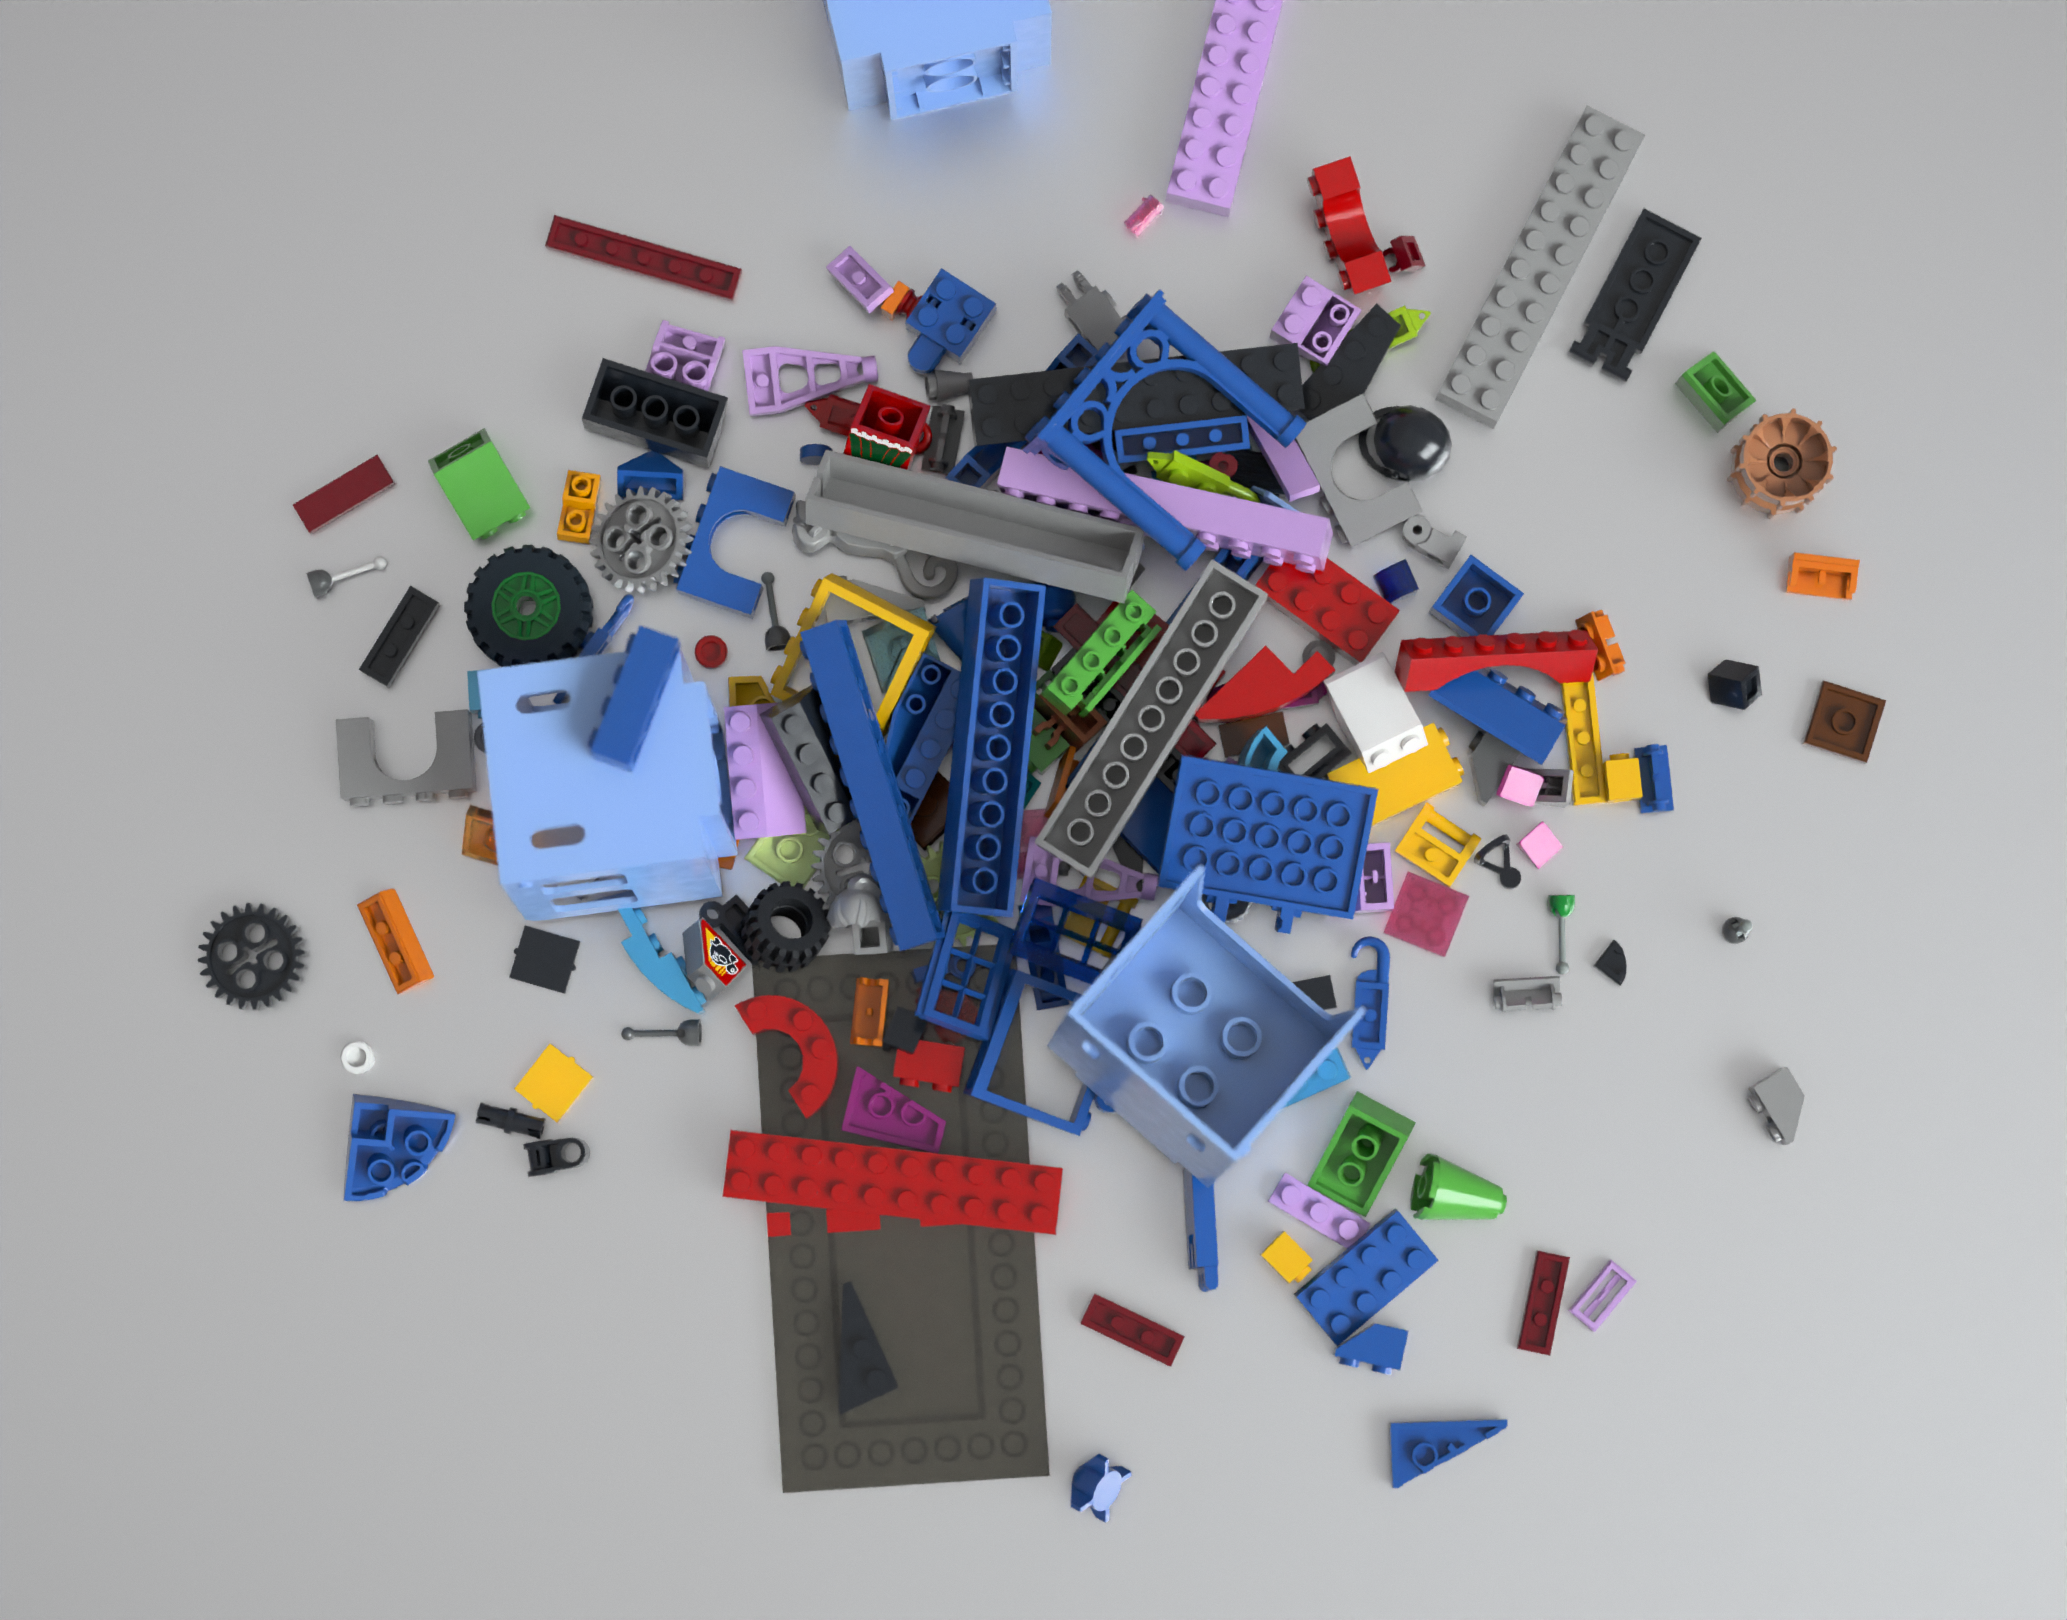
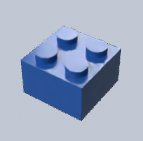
M1470 555L1431 607L1429 613L1462 637L1478 636L1481 634L1494 635L1524 593L1473 555Z

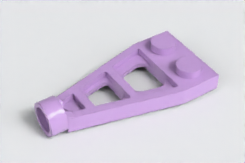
M777 346L742 350L751 417L784 413L805 405L806 402L824 398L861 383L878 382L875 355L858 357ZM784 364L803 366L808 373V383L804 388L791 393L783 392L780 389L779 368ZM818 364H836L840 367L841 377L836 382L818 385L815 379L814 368ZM859 365H863L864 375H860L857 372Z
M1029 836L1020 902L1061 906L1131 898L1154 901L1157 874H1143L1106 858L1099 868L1116 872L1120 876L1118 889L1114 891H1097L1093 888L1094 877L1092 879L1087 877L1085 885L1081 888L1060 889L1057 885V874L1061 860L1035 845L1034 842L1037 837ZM1143 879L1142 892H1139L1136 884L1139 880Z

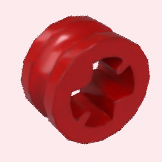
M911 288L901 300L896 314L906 315L907 320L922 298V295L920 297L916 296L915 290Z

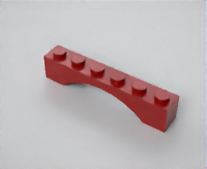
M1587 630L1542 631L1539 633H1510L1505 635L1481 634L1478 636H1448L1446 638L1428 639L1416 638L1401 640L1394 672L1404 692L1437 690L1449 681L1466 673L1501 665L1523 666L1536 669L1551 676L1559 683L1590 682L1598 649Z

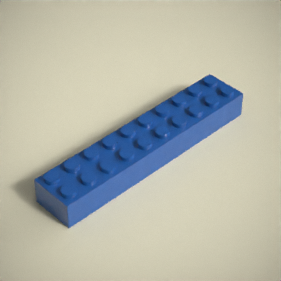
M985 577L970 579L937 910L1013 918L1046 586Z

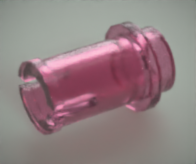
M1151 194L1147 198L1143 197L1141 199L1143 203L1123 222L1129 229L1139 220V223L1131 230L1137 237L1140 236L1141 232L1156 216H1162L1161 211L1164 209V206Z

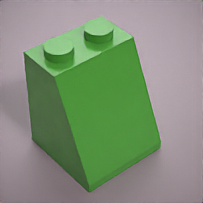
M485 428L428 460L434 476L473 541L477 538L481 540L489 538L498 531L496 527L507 521L514 523L526 515L525 511L530 508Z

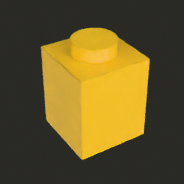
M1629 753L1609 755L1610 761L1603 763L1606 803L1641 799L1643 796L1639 759H1630Z
M1285 1231L1260 1254L1289 1284L1293 1280L1299 1283L1312 1270L1308 1264L1313 1259Z

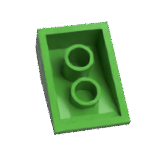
M1357 1091L1307 1186L1366 1217L1416 1122Z

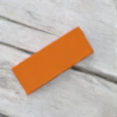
M395 889L381 891L357 904L397 994L403 993L434 977Z

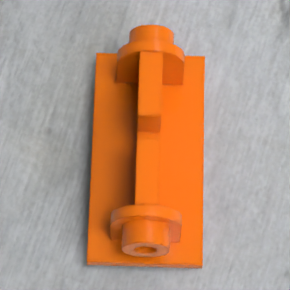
M1598 610L1576 619L1577 630H1587L1598 649L1593 668L1597 681L1624 672L1623 665L1626 662L1618 642L1607 645L1606 642L1607 639L1615 637L1608 614L1604 615L1603 610Z

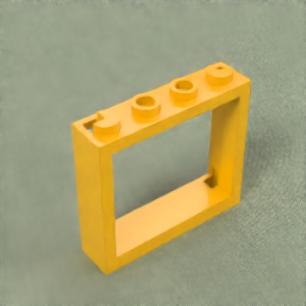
M831 573L824 577L823 580L819 578L816 581L810 595L814 597L810 608H804L798 619L797 625L801 628L796 638L792 636L785 647L784 654L787 655L783 667L779 665L772 675L770 683L774 684L770 694L784 701L798 693V691L787 685L802 655L800 632L815 627L830 593H833L913 634L876 714L884 739L890 727L893 711L923 653H925L937 626Z

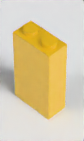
M1434 722L1423 727L1428 745L1383 768L1368 773L1360 758L1327 773L1325 779L1377 788L1378 794L1371 825L1373 827L1463 782L1460 776L1464 775V770L1457 757L1451 758L1446 748L1450 743L1442 727L1437 729Z

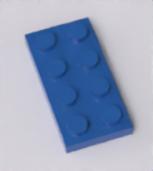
M1394 1209L1294 1293V1295L1333 1343L1338 1346L1439 1260L1400 1212Z

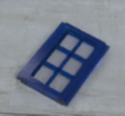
M1034 878L1032 884H1030L1007 953L1093 985L1105 970L1087 964L1092 948H1099L1118 957L1140 932L1143 919L1044 880ZM1039 899L1064 908L1058 925L1034 917ZM1070 911L1095 920L1089 938L1064 928ZM1031 923L1055 931L1050 949L1025 940ZM1101 923L1125 932L1120 949L1096 941ZM1062 935L1086 943L1081 961L1056 952Z

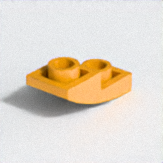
M568 470L562 497L563 506L557 530V540L590 544L589 539H591L593 530L591 527L594 525L601 475Z

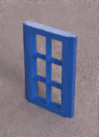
M943 911L941 923L946 937L934 942L914 1015L963 1035L988 1042L992 1034L1019 932L975 914ZM959 923L976 929L969 953L953 947ZM982 932L999 938L992 962L975 956ZM950 954L967 959L961 985L944 979ZM973 962L990 968L984 993L967 987ZM942 985L959 991L952 1016L935 1010ZM964 994L981 999L975 1024L958 1018Z

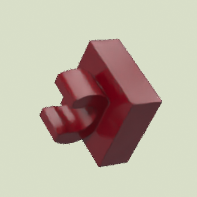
M1399 236L1390 241L1392 248H1387L1383 251V257L1396 256V265L1388 269L1391 273L1417 271L1425 267L1414 236Z

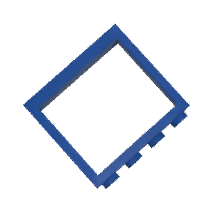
M1009 968L990 1041L982 1040L963 1094L1080 1136L1081 1131H1085L1090 1123L1091 1112H1089V1109L1096 1095L1084 1083L1081 1086L1069 1121L986 1091L1025 985L1073 1002L1078 996H1083L1025 972Z

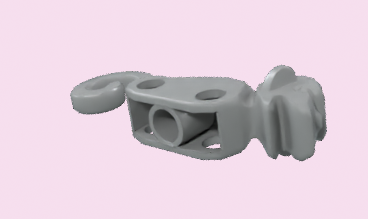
M802 500L796 502V517L793 518L795 524L792 527V534L796 547L801 551L813 553L824 547L827 543H832L845 553L883 558L892 564L894 563L905 589L911 595L922 600L939 599L953 588L958 576L956 561L931 555L923 567L924 578L926 580L934 579L935 568L938 566L946 570V575L943 581L936 586L922 585L914 577L905 557L908 549L806 524V502Z

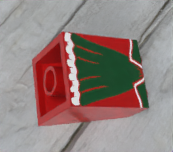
M869 384L850 427L843 454L910 470L931 406Z

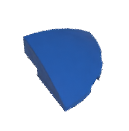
M353 1094L346 1156L344 1201H364L384 1197L388 1191L403 1184L408 1186L421 1177L428 1170V1164L437 1153L444 1150L454 1125L455 1112L398 1099Z

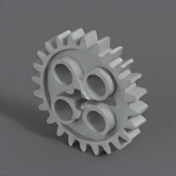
M639 486L636 494L633 490L627 489L626 499L616 494V505L612 506L609 503H605L604 505L608 513L606 515L599 513L596 515L602 523L601 526L595 525L591 527V529L598 533V537L589 539V542L598 546V548L593 550L590 555L600 559L594 565L595 568L603 571L601 576L608 581L612 580L611 584L615 587L620 588L622 586V589L629 593L635 589V591L644 594L647 586L648 589L655 592L657 590V582L668 586L667 575L670 574L676 578L679 576L675 569L677 565L686 567L687 564L681 557L682 555L692 553V551L685 547V543L694 541V538L685 534V532L693 528V525L683 521L689 514L680 509L681 503L675 499L671 500L672 496L666 492L661 494L659 490L653 487L648 492L647 489ZM646 511L645 520L639 523V516ZM667 533L666 541L659 545L660 537ZM624 535L623 543L616 547L618 538ZM644 557V564L637 569L638 560Z
M857 819L850 822L849 825L841 827L837 832L834 831L828 834L830 836L829 840L819 838L818 842L824 849L823 851L815 850L812 853L820 858V862L811 865V868L820 870V875L815 876L812 880L814 882H823L824 886L817 892L818 894L825 892L830 894L826 901L827 905L831 904L837 895L845 890L844 884L848 878L854 877L857 874H865L863 871L837 876V870L860 864L861 857H865L866 862H871L869 851L864 849L860 840L859 833L862 829ZM841 845L849 846L853 851V859L848 864L840 863L836 858V851Z

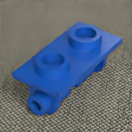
M1659 744L1634 748L1635 758L1639 759L1643 797L1639 799L1641 814L1674 811L1667 745L1659 746Z

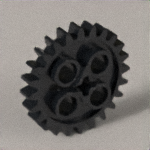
M246 903L245 912L242 913L241 909L235 905L233 906L234 916H230L222 911L221 917L223 922L221 924L215 921L210 922L215 931L213 934L203 932V935L210 941L209 944L199 945L198 948L206 951L207 954L199 958L198 962L207 964L208 967L201 971L200 975L211 976L212 978L206 984V987H219L215 994L216 998L220 999L227 994V1005L232 1006L239 999V1009L245 1010L248 1002H251L253 1010L257 1011L260 1007V1001H263L268 1008L272 1007V997L281 1002L285 1001L282 994L284 989L294 993L295 990L290 982L292 980L302 981V978L295 972L297 969L306 968L305 964L298 962V957L307 955V951L298 949L297 946L302 944L305 939L303 937L294 938L293 935L299 927L297 925L286 926L290 919L288 915H284L278 920L279 909L273 908L266 914L265 904L260 903L257 912H255L253 905ZM262 925L265 930L264 938L260 942L253 943L250 939V931L254 926ZM277 939L276 945L256 956L258 961L256 964L246 962L233 974H228V970L231 967L249 958V950L258 952L267 946L271 940ZM233 943L237 948V955L233 960L225 961L222 956V950L226 945ZM280 952L283 957V964L279 969L272 970L269 968L268 958L272 953ZM252 971L255 975V983L252 987L244 989L240 983V978L244 972Z

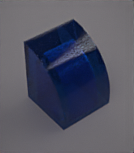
M1406 559L1379 571L1373 576L1381 597L1391 604L1413 596L1419 590Z

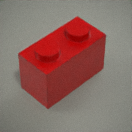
M920 1040L914 1054L897 1049L893 1077L900 1078L899 1085L918 1088L919 1082L932 1083V1090L951 1093L952 1087L959 1088L966 1048Z

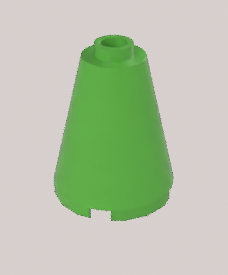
M1426 1154L1419 1165L1425 1166L1422 1175L1415 1174L1411 1191L1410 1207L1411 1210L1417 1211V1213L1412 1215L1414 1218L1420 1220L1496 1219L1498 1214H1503L1506 1208L1507 1196L1503 1194L1502 1187L1438 1155Z

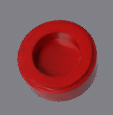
M705 636L695 646V657L704 668H719L727 660V646L717 636Z

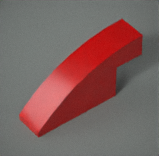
M1265 645L1196 712L1193 718L1198 723L1234 722L1277 711L1317 689L1324 683L1323 680L1330 678L1334 674L1336 669L1317 651L1293 674Z

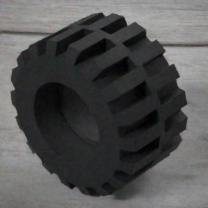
M783 881L780 886L777 883L769 885L767 890L763 889L759 892L743 918L742 926L744 928L741 931L742 939H747L744 947L746 951L752 950L754 953L751 958L756 962L759 959L764 962L762 967L768 970L771 966H774L775 972L783 973L785 968H788L789 973L796 972L799 966L802 969L805 968L811 960L815 959L829 937L828 933L831 930V925L827 921L829 909H823L824 900L821 897L816 899L814 897L816 892L813 889L804 890V884L797 882L795 886H791L790 881ZM784 916L791 919L799 927L801 937L787 938L781 935L773 927L771 917Z

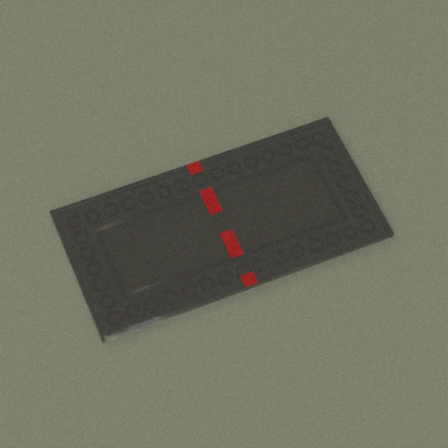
M997 944L978 945L975 956L992 962ZM971 946L954 948L969 953ZM1015 946L1010 969L1017 970V955ZM933 948L890 951L880 954L854 955L853 953L816 956L808 966L803 969L799 966L796 972L789 973L788 968H785L783 973L775 972L774 966H771L768 970L762 967L763 961H760L755 966L752 965L754 997L777 995L794 999L806 1005L827 1025L838 1051V1074L833 1091L822 1108L812 1117L806 1119L788 1091L798 1081L803 1069V1055L798 1043L790 1035L781 1031H765L756 1035L762 1134L928 1152L841 1131L856 1067L859 1066L946 1121L939 1154L1030 1164L1027 1117L963 1094L982 1040L974 1039L928 1021V1029L923 1041L966 1048L959 1088L952 1087L951 1093L932 1090V1083L919 1082L918 1088L899 1085L900 1078L893 1077L897 1049L891 1047L890 1051L886 1052L882 1050V1047L850 1044L857 978L866 977L868 979H888L890 981L885 1024L886 1034L898 1006L915 1012L923 982L914 984L911 971L929 964ZM963 960L958 961V970L964 972L967 962ZM976 963L975 972L969 977L967 987L984 993L990 968ZM951 973L944 976V979L961 985L962 979L955 978ZM942 985L935 1010L952 1016L959 991ZM964 994L958 1018L975 1024L981 999ZM1019 1002L986 1091L1026 1105ZM766 1202L783 1493L1050 1476L1034 1232ZM852 1281L899 1388L840 1415L838 1407L843 1284Z

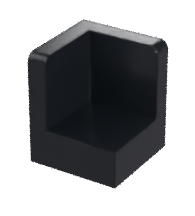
M1724 660L1707 674L1712 703L1745 710L1762 695L1759 666Z
M898 1006L882 1041V1050L889 1052L890 1048L894 1047L906 1053L914 1054L920 1039L923 1040L927 1032L928 1021L914 1015L915 1012Z

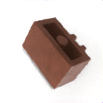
M1040 694L1035 699L1034 708L1046 721L1040 723L1031 733L1036 737L1041 731H1048L1053 727L1055 731L1051 734V739L1044 745L1048 751L1056 744L1061 735L1071 746L1076 747L1075 753H1077L1105 726L1107 721L1095 708L1082 718L1078 715L1082 710L1078 705L1065 716Z

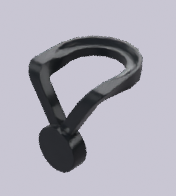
M1505 834L1484 846L1475 855L1474 863L1500 874V883L1504 888L1515 889L1520 885L1521 874L1516 868L1510 867L1509 844L1511 840ZM1501 844L1504 847V868L1483 859L1490 851Z

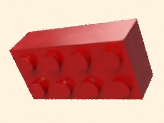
M1328 558L1324 571L1315 569V573L1299 571L1295 569V564L1283 562L1282 566L1270 564L1255 584L1256 587L1268 593L1266 601L1316 638L1331 645L1334 651L1354 665L1366 659L1400 611Z

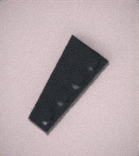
M1376 303L1345 337L1328 365L1321 364L1302 385L1305 409L1298 411L1310 421L1364 394L1401 325Z

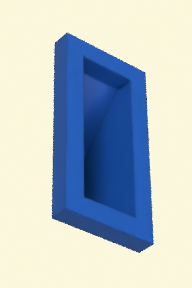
M651 450L618 466V495L626 497L627 489H631L637 494L639 486H642L648 492L652 487L659 490L661 494L666 492L672 496L671 500H683V469L659 452Z

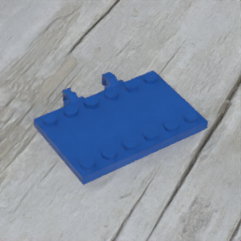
M1181 754L1157 886L1177 890L1201 864L1205 868L1202 894L1206 895V902L1212 903L1211 912L1224 923L1226 922L1229 903L1236 904L1237 900L1269 905L1271 910L1278 911L1274 929L1276 932L1291 933L1293 917L1301 918L1302 911L1353 920L1378 789Z

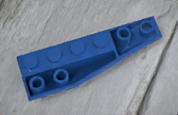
M923 653L893 711L886 740V748L910 824L954 740L961 671L926 653Z

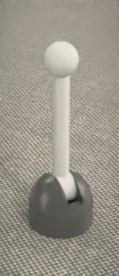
M379 556L371 563L334 575H330L322 569L308 572L307 577L314 597L316 598L328 593L333 586V581L373 568L379 570L385 568L386 560Z

